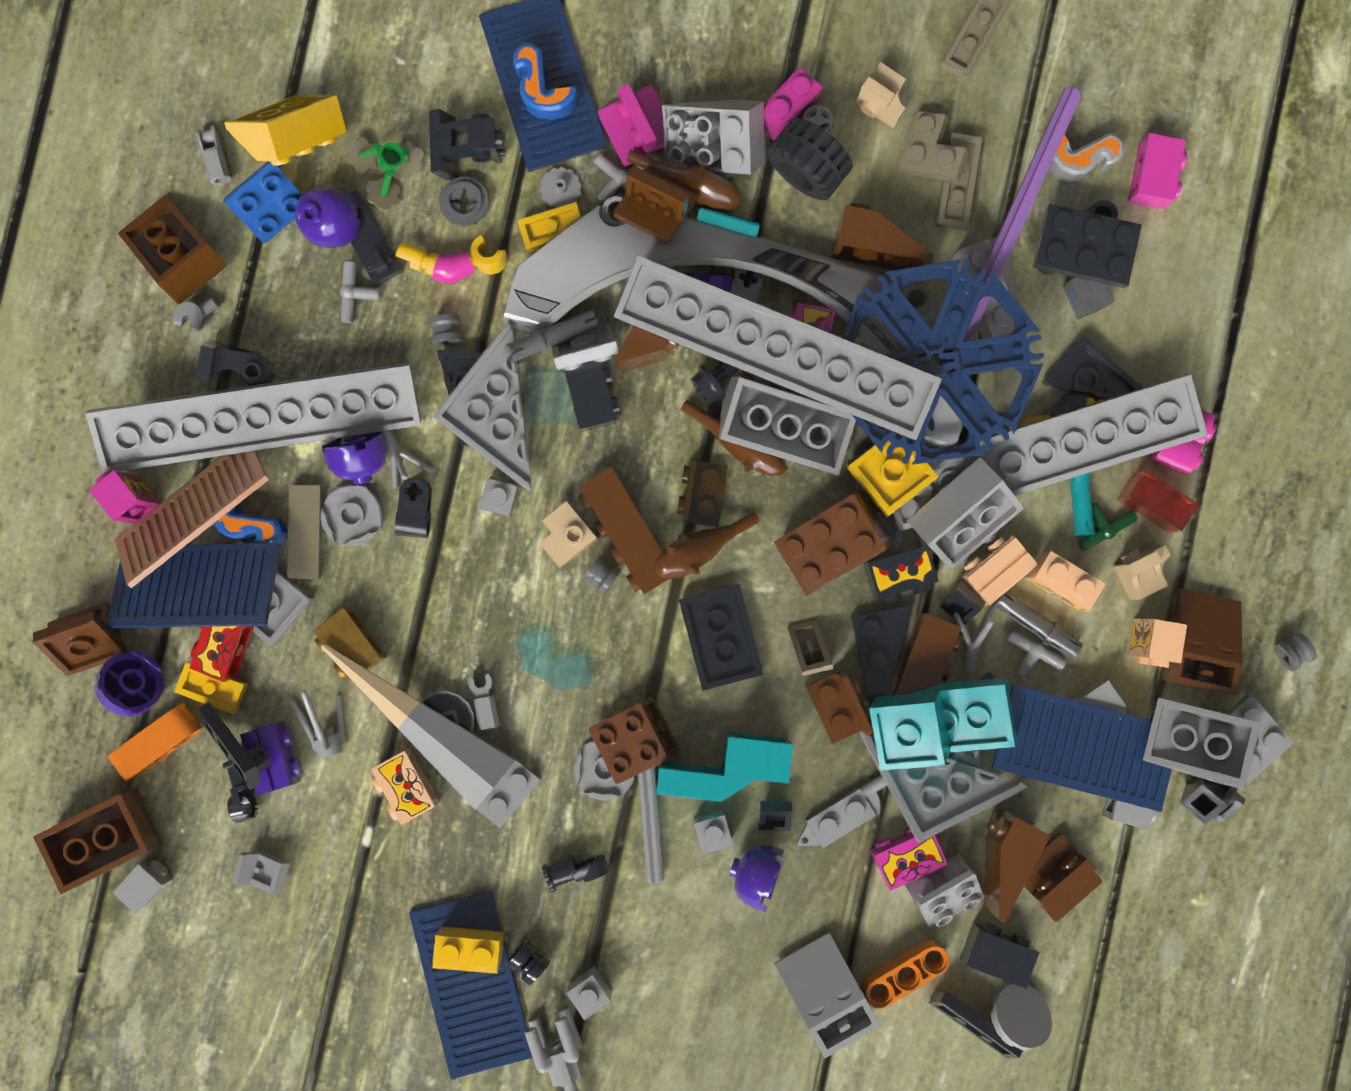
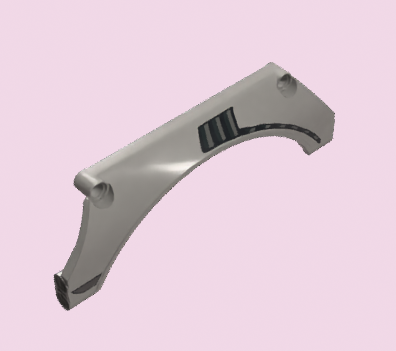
M613 196L608 198L603 206L594 208L517 267L503 317V325L509 322L513 328L526 332L535 329L541 331L553 326L573 307L597 291L630 277L638 256L665 267L716 265L762 273L789 283L812 295L830 309L836 310V313L847 323L859 293L867 302L871 301L865 295L864 288L866 286L873 293H879L882 290V285L877 277L880 275L887 280L888 285L893 283L890 277L882 272L762 237H753L702 222L690 216L685 218L671 241L665 243L621 220L614 219L610 213V208L613 203L620 202L623 197ZM919 283L907 284L903 290V295L907 300L911 291L915 289L923 291L924 301L919 306L913 307L932 330L939 313L936 305L931 303V292L927 287ZM870 315L863 320L858 334L872 351L882 355L905 351L877 316ZM927 354L917 355V357L927 356ZM934 354L931 361L918 365V367H933L934 372H940L939 365L942 359H939L938 354ZM941 396L923 437L924 444L931 449L956 446L963 427L962 422Z

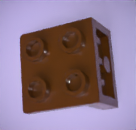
M837 671L806 685L807 691L832 744L860 731L867 736L873 733L870 726L872 725L870 710L867 706L864 707L863 703L860 704L857 696L862 693L854 676L851 677L847 673Z
M653 695L589 728V732L616 784L670 760L680 751Z

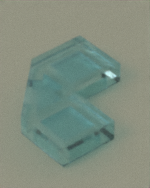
M547 631L516 639L523 670L542 679L561 692L592 684L585 653L555 661Z

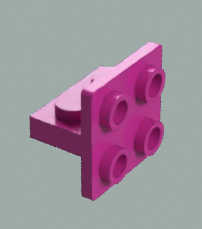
M627 84L617 89L618 101L598 110V117L625 167L633 164L626 161L631 149L649 156L665 148L662 104L652 85L633 93L630 85Z

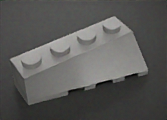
M996 238L986 239L958 250L952 258V261L962 259L958 265L957 273H961L964 263L969 261L971 263L968 274L971 277H977L987 261ZM1011 251L999 280L1018 303ZM993 297L990 298L978 324L982 339L1010 335L1014 331V322Z

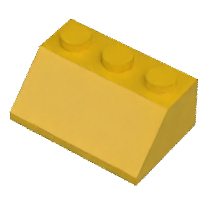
M293 95L224 122L226 129L257 161H271L274 166L290 162V156L312 153L314 151L313 147L316 145L325 146L335 143V137L347 132L337 95Z

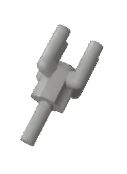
M566 1006L557 1011L559 1018L554 1022L560 1039L548 1043L540 1017L528 1020L530 1028L525 1030L524 1034L537 1071L539 1073H546L548 1071L553 1087H564L565 1091H578L575 1080L583 1075L578 1062L582 1042L570 1007Z

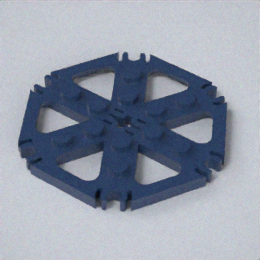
M962 259L885 272L893 284L888 285L887 280L880 275L877 277L882 285V290L879 293H873L867 286L864 288L865 295L871 299L870 302L863 299L859 293L841 337L854 343L863 320L870 315L877 316L905 350L883 354L884 356L942 379L917 440L889 429L882 430L876 424L852 415L881 453L888 441L892 443L887 449L888 457L892 456L894 449L898 447L904 449L903 463H907L910 460L911 451H916L915 460L912 465L985 455L987 453L980 445L982 441H984L985 446L989 450H995V446L991 443V436L998 433L1005 441L1010 438L1008 432L1001 428L1003 424L1010 428L1012 434L1015 433L1044 364L1029 363L1030 360L1037 361L1044 357V353L1034 354L1029 349L1031 343L1042 340L1041 336L1032 335L1028 338L1026 336L1030 332H1039L1038 327L993 271H991V276L987 283L982 282L987 273V268L985 267L981 269L977 277H971L968 274L971 263L969 261L964 263L961 273H957V268ZM942 278L948 282L949 290L931 330L903 295V290L909 283ZM984 297H993L1014 322V331L1010 335L963 342L977 306ZM953 350V352L943 353V351ZM927 354V356L917 357V355ZM934 354H938L939 359H945V361L954 359V362L942 365L940 372H934L933 367H918V365L931 361ZM955 369V372L946 373V370ZM1016 369L1021 374V383L1010 408L1006 412L1000 413L992 407L968 375ZM941 396L968 430L969 439L962 445L931 449L924 444L923 437Z

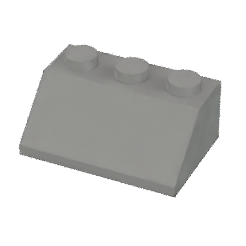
M980 457L973 464L968 465L950 484L941 488L938 494L928 503L918 508L907 522L939 558L953 570L1022 511L1024 507L1005 482Z

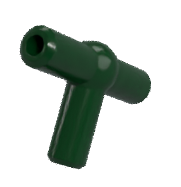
M1094 502L1092 504L1093 520L1099 529L1095 531L1094 535H1088L1079 540L1078 544L1083 551H1087L1106 539L1114 538L1117 532L1136 522L1138 517L1134 511L1130 510L1110 522L1099 504Z

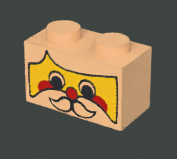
M1052 551L1041 552L1036 560L1038 565L1025 578L1078 611H1090L1106 585Z
M1134 619L1128 655L1139 657L1138 663L1169 668V662L1181 663L1187 625L1157 619Z
M411 747L371 769L374 774L371 776L375 788L378 792L384 793L389 802L386 804L390 816L395 821L398 819L401 825L440 803Z

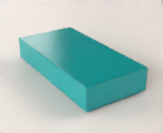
M705 206L699 209L697 216L699 221L753 237H757L761 225L759 224L760 222L719 210H712Z

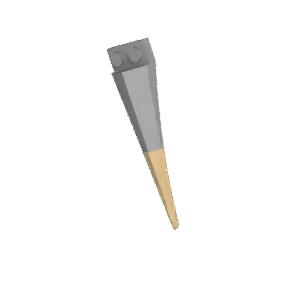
M328 644L321 645L322 649L458 793L499 829L541 780L537 774L516 757L398 689Z

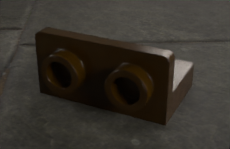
M691 458L690 466L684 465L681 483L687 484L686 497L679 496L677 514L683 515V523L718 528L728 466L697 461L698 459Z

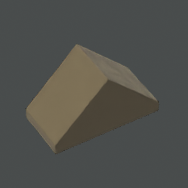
M818 620L787 627L799 675L805 676L834 669Z

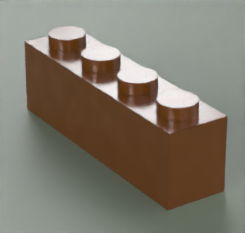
M610 467L581 484L579 487L583 493L578 495L587 512L593 509L599 520L595 521L594 524L603 539L609 536L615 545L610 551L619 565L625 562L631 572L626 577L634 591L637 592L641 589L643 594H646L670 580L658 576L654 571V564L662 550L613 468Z
M920 613L889 696L909 694L940 685L941 681L945 682L951 670V664L948 662L952 651L957 652L962 641V635L959 634L961 627L929 614Z

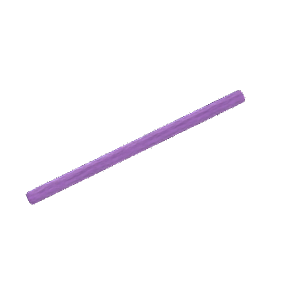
M1067 86L1062 92L984 265L987 268L985 279L982 281L984 283H987L991 271H993L998 279L1001 276L1081 98V93L1076 87ZM984 297L980 300L963 342L972 340L991 297ZM953 350L945 351V353L953 352ZM954 359L941 360L939 367L941 368L942 365H946L948 362H954ZM955 369L946 370V373L955 372Z

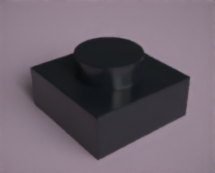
M961 582L943 599L940 607L952 617L954 613H958L965 625L983 609L986 602Z
M760 801L759 830L790 831L792 801Z

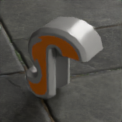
M1108 133L1072 151L1070 143L1064 134L1048 170L1055 178L1064 182L1081 180L1094 169L1096 164L1099 165V171L1104 172L1122 157L1124 142L1116 134Z

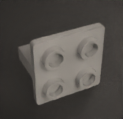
M959 853L946 860L948 865L905 884L907 891L930 929L936 926L942 927L947 925L953 919V916L963 910L970 911L979 905L980 900L984 898L974 871L968 868Z

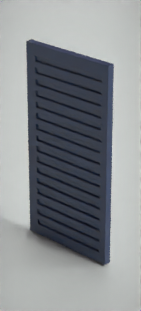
M525 0L480 14V22L528 172L607 148L561 1ZM525 43H532L542 50L546 90L575 87L577 89V104L570 114L559 119L549 120L537 118L527 111L520 95V81L522 78H518L513 65L514 52L519 46Z
M281 544L186 545L132 588L126 584L120 561L106 627L267 626Z
M1012 685L1010 700L1017 741L1015 747L996 749L992 768L1162 812L1172 769L1143 761L1152 720Z
M492 890L418 910H411L409 915L450 1079L455 1080L462 1076L533 1058L524 1034L527 1026L513 971L506 965L509 955L505 940L503 943L502 964L497 973L432 968L435 935L441 927L502 932Z

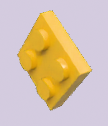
M889 441L883 447L882 453L875 445L847 468L886 517H889L939 477L928 463L912 465L915 460L916 451H911V457L907 463L902 462L905 451L900 447L894 449L892 456L888 457L887 449L892 444Z

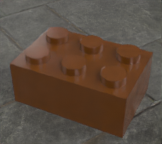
M860 489L774 541V544L805 595L808 596L884 552L894 542Z
M135 788L120 793L33 836L60 895L162 845Z

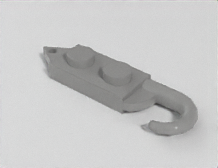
M882 775L877 776L861 787H857L805 819L807 823L796 842L797 846H821L825 848L875 817L880 810V800L877 791L887 786ZM806 837L807 841L802 842V838Z

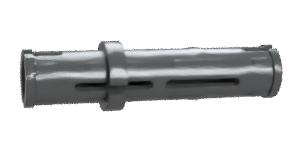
M589 309L541 331L537 329L530 331L529 336L505 344L507 353L520 349L519 352L509 355V359L512 363H516L518 360L534 353L540 355L545 353L548 347L598 328L597 319L584 323L585 320L595 316L594 312Z
M1008 591L993 604L995 608L1004 612L1041 639V643L1046 646L1051 645L1070 660H1073L1081 651L1083 643L1063 631L1060 624L1057 622L1052 623L1032 608L1016 599Z

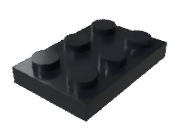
M1048 204L1044 213L1033 268L1126 288L1129 286L1142 224Z
M740 584L679 599L702 691L763 675Z

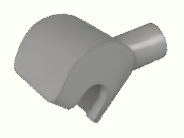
M211 298L198 306L191 302L180 303L173 312V327L181 328L183 320L189 319L192 321V331L199 332L203 323V317L215 311L218 307Z

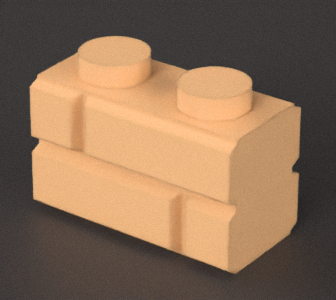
M1002 536L998 537L988 545L987 548L990 552L982 559L976 556L963 567L966 572L961 576L962 581L970 590L986 602L985 605H991L1038 565L1014 536L1007 537L1006 539Z

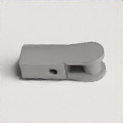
M212 125L210 130L203 132L200 129L195 130V135L204 159L209 181L213 185H220L230 182L232 179L224 155L220 133L217 127ZM214 142L215 147L208 149L206 144Z

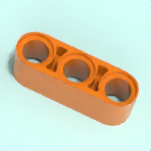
M183 703L168 711L108 755V759L125 783H128L190 740L202 728Z
M925 939L869 972L863 978L862 990L871 1006L879 1009L890 1006L945 972L949 965L948 954L936 940ZM933 950L939 952V957L935 962H925L927 953ZM902 968H912L910 977L907 979L898 978V973ZM874 985H885V990L881 995L874 996L870 994Z

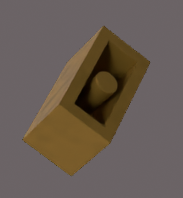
M343 607L312 630L317 636L315 638L317 646L325 654L327 653L322 649V644H328L368 670L387 658L350 607ZM336 663L333 664L335 670L343 679L348 678L349 681H352Z

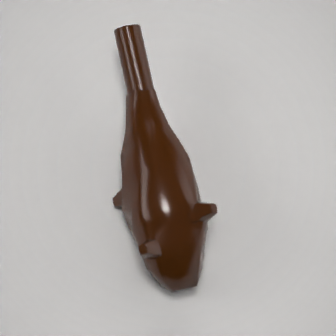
M632 149L627 155L626 161L698 195L697 203L709 209L733 210L739 208L742 196L736 184L733 183L734 178L732 177L727 179L720 174L712 172L709 168H704L703 165L695 166L689 163L658 161Z
M688 400L683 403L680 410L704 425L718 439L721 445L745 466V472L754 469L764 476L773 477L783 475L788 469L786 459L719 439L721 418L711 416Z
M752 512L731 525L713 529H702L688 535L680 534L678 539L657 557L653 569L658 576L666 579L681 578L690 573L698 575L700 567L712 560L721 548L735 536L758 524L759 518Z

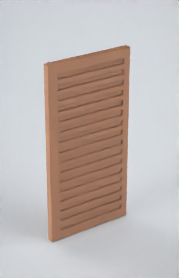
M257 451L221 456L115 539L126 584L130 588L134 587L269 480Z

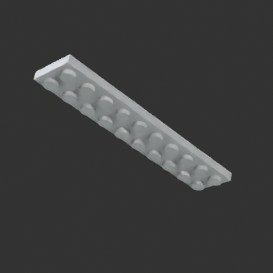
M638 256L614 314L616 319L913 440H917L942 380L939 377L641 256Z
M410 362L89 409L85 413L102 474L110 470L125 471L421 425Z
M1185 374L1016 428L1014 434H1012L1011 430H1008L1010 438L1006 441L1000 434L992 435L991 443L995 446V450H989L985 446L984 441L980 442L982 449L987 453L985 455L929 462L928 464L939 477L893 514L899 532L913 528L907 520L914 515L915 511L928 503L938 494L941 488L950 484L968 465L973 464L980 457L1005 482L1014 495H1019L1208 436L1192 375Z

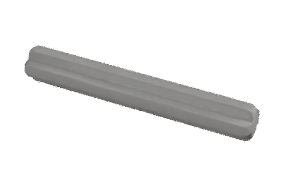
M655 767L638 774L647 882L658 884L663 882L664 873Z

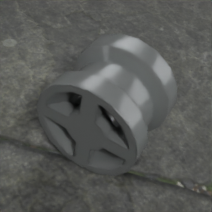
M442 314L428 318V326L432 328L433 335L430 337L432 345L446 346L462 341V335L457 330V325L459 324L458 315Z
M600 556L583 581L587 584H594L598 588V592L604 595L621 570L617 567L609 566L607 560Z
M1300 632L1292 635L1290 641L1280 642L1275 645V652L1279 660L1292 672L1300 669L1302 663L1312 662L1317 659L1315 647Z

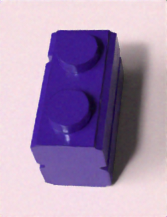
M284 721L240 734L245 751L261 745L271 758L272 765L259 774L261 784L255 787L257 795L291 786L301 781L299 775L303 773L302 764L298 757L293 756L291 745L294 744L293 733L289 726L285 727Z

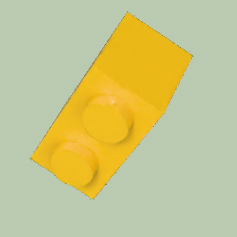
M441 927L435 935L432 968L497 973L502 964L504 932Z

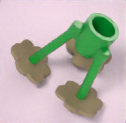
M360 137L357 141L349 140L345 144V150L348 153L345 156V162L348 165H352L356 173L363 174L368 169L375 168L377 164L385 171L384 178H380L378 181L371 180L366 185L368 202L375 203L377 209L381 211H387L390 206H397L399 204L398 196L401 189L397 184L390 183L393 172L398 170L402 178H409L412 176L413 171L420 172L422 169L420 161L424 157L423 151L419 147H412V144L408 141L403 142L401 146L391 142L381 146L379 144H368L366 138Z

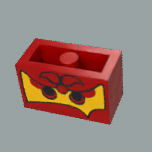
M254 626L200 627L202 630L199 640L195 642L190 653L192 661L189 669L223 683L237 677Z

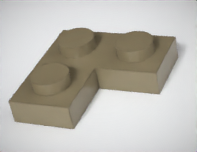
M916 112L898 167L901 174L953 182L960 181L969 153L963 147L941 145L949 121L945 114Z

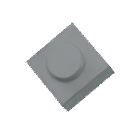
M487 478L479 509L511 517L519 487Z

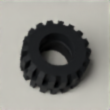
M792 118L767 149L768 158L776 171L794 188L818 200L825 201L829 199L853 168L852 161L843 146L826 130L805 119Z

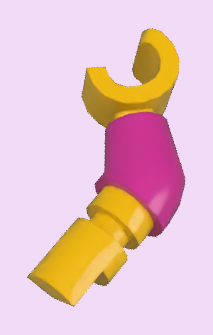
M482 235L473 241L471 253H467L464 250L452 254L443 252L440 255L433 252L429 255L428 250L405 241L401 242L396 252L397 257L410 261V268L420 272L425 269L426 274L433 276L434 281L444 284H455L475 273L474 268L476 267L481 272L492 275L499 273L507 265L506 250H497L495 255L488 258L481 256L483 251L487 249Z

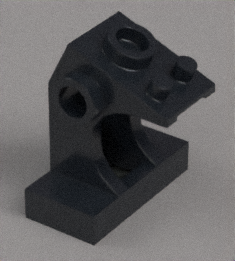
M441 109L429 111L431 173L447 181L458 178L457 163L462 158L472 157V160L478 163H486L493 160L500 164L501 156H506V148H504L506 135L503 133V129H498L495 119L490 118L488 114L476 113L471 115L469 119L456 121L455 117ZM468 133V144L457 146V137L460 134Z
M208 339L200 347L196 378L209 380L217 372L231 369L239 372L245 378L248 386L272 383L276 377L271 372L275 364L257 351L224 345L219 341ZM250 365L256 366L259 372H253L250 369Z

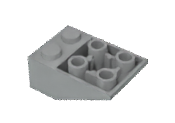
M722 100L662 105L666 162L689 163L695 166L703 165L704 168H709L712 172L749 175L765 165L764 101Z
M829 932L774 963L824 1058L881 1027L874 1011Z

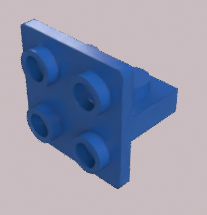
M267 161L223 200L262 243H267L295 219V207L302 193L277 165L274 166L271 161Z

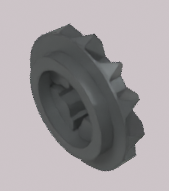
M458 177L449 181L444 186L439 197V205L442 214L451 224L465 227L472 224L477 225L478 221L486 216L489 199L486 189L480 182L470 177ZM464 191H466L469 201L474 202L472 205H467L465 214L461 206L455 204V202L457 203V201L463 199Z

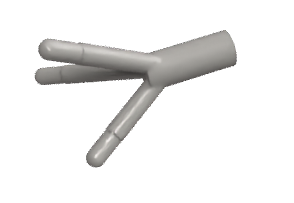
M392 430L381 431V433H384L387 449L391 455L393 489L399 487L398 470L402 479L406 480L408 478L401 456L429 473L434 472V468L401 449Z
M993 605L990 606L974 640L971 639L958 613L953 614L957 625L961 627L960 632L967 644L964 663L965 672L976 673L980 645L994 624L991 619L996 608Z

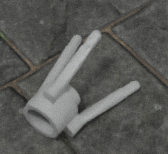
M303 690L301 696L314 731L297 700L292 699L291 705L311 741L313 751L317 752L319 759L342 752L341 743L347 741L344 732L342 694L338 693L336 695L337 732L334 733L333 728L322 730L308 693Z

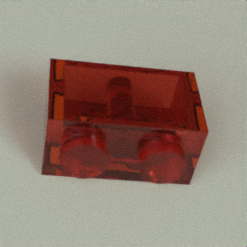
M1146 470L1132 474L1117 498L1119 502L1168 533L1183 531L1199 504Z

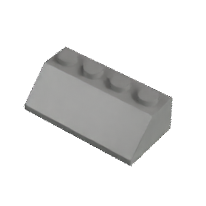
M731 377L722 405L719 439L839 476L856 420L851 414L835 407L741 377Z

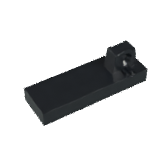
M355 189L350 193L358 202L359 209L356 208L357 219H360V227L351 244L373 284L377 287L403 273L361 195Z
M210 702L198 707L203 726L249 790L261 784L259 774L272 765L271 758L266 750L260 745L245 751Z
M936 991L932 994L928 1003L1005 1058H1020L1023 1050L1006 1044L997 1034L994 1025L948 991Z

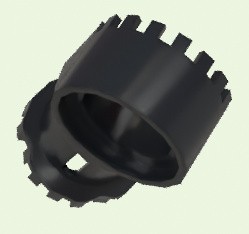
M229 761L223 763V768L227 769L232 788L229 789L231 796L227 801L228 813L231 819L236 823L254 819L258 815L256 811L259 808L255 807L258 803H256L253 790H249Z
M570 854L566 860L554 865H542L544 878H548L546 881L548 888L551 892L557 891L558 886L573 880L575 882L582 880L589 882L608 874L610 869L605 856L600 855L599 858V855H597V859L592 857L591 860L587 859L586 862L583 861L577 865L573 854Z

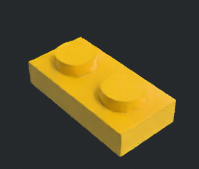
M576 202L517 220L527 253L541 249L581 218Z
M185 662L174 692L204 704L210 702L217 709L230 714H236L248 684L233 678L223 683L189 669L191 662Z

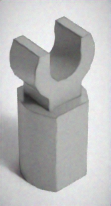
M491 673L485 674L486 685L484 687L477 686L475 676L469 677L468 681L469 688L476 693V698L473 700L479 730L500 726L495 695H491L490 692L494 683Z

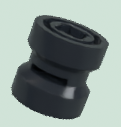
M526 940L512 954L506 965L512 971L517 970L522 975V980L530 986L545 971L551 961L544 955L536 953L535 946L529 940Z

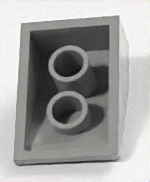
M1158 698L1143 761L1245 790L1260 729V722Z

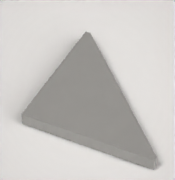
M507 322L433 417L530 492L532 482L517 362L512 363L508 357L516 353V350L507 353L505 349V344L514 342L513 327Z
M863 732L859 734L917 843L1028 788L1023 782H1017L978 767L968 766L951 758H948L943 766L880 771L874 734L868 736Z

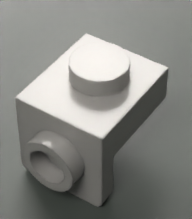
M263 851L242 852L235 867L232 883L236 885L250 884L272 895L282 894L290 863Z

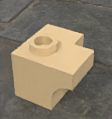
M880 62L861 87L856 104L865 115L871 118L877 117L894 129L905 110V107L899 100V93L904 86L906 78Z
M567 501L542 520L551 534L540 542V545L559 568L578 557L598 540Z
M1166 545L1153 546L1141 553L1138 549L1121 556L1122 562L1113 566L1130 600H1140L1168 586L1162 571L1164 562L1171 556Z

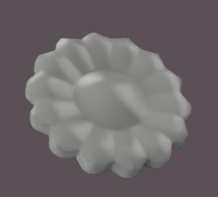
M564 167L559 169L552 168L540 180L541 187L539 192L542 194V200L547 202L549 207L558 208L574 202L577 203V198L581 196L580 190L582 185L579 182L578 175H574L571 169L566 170Z

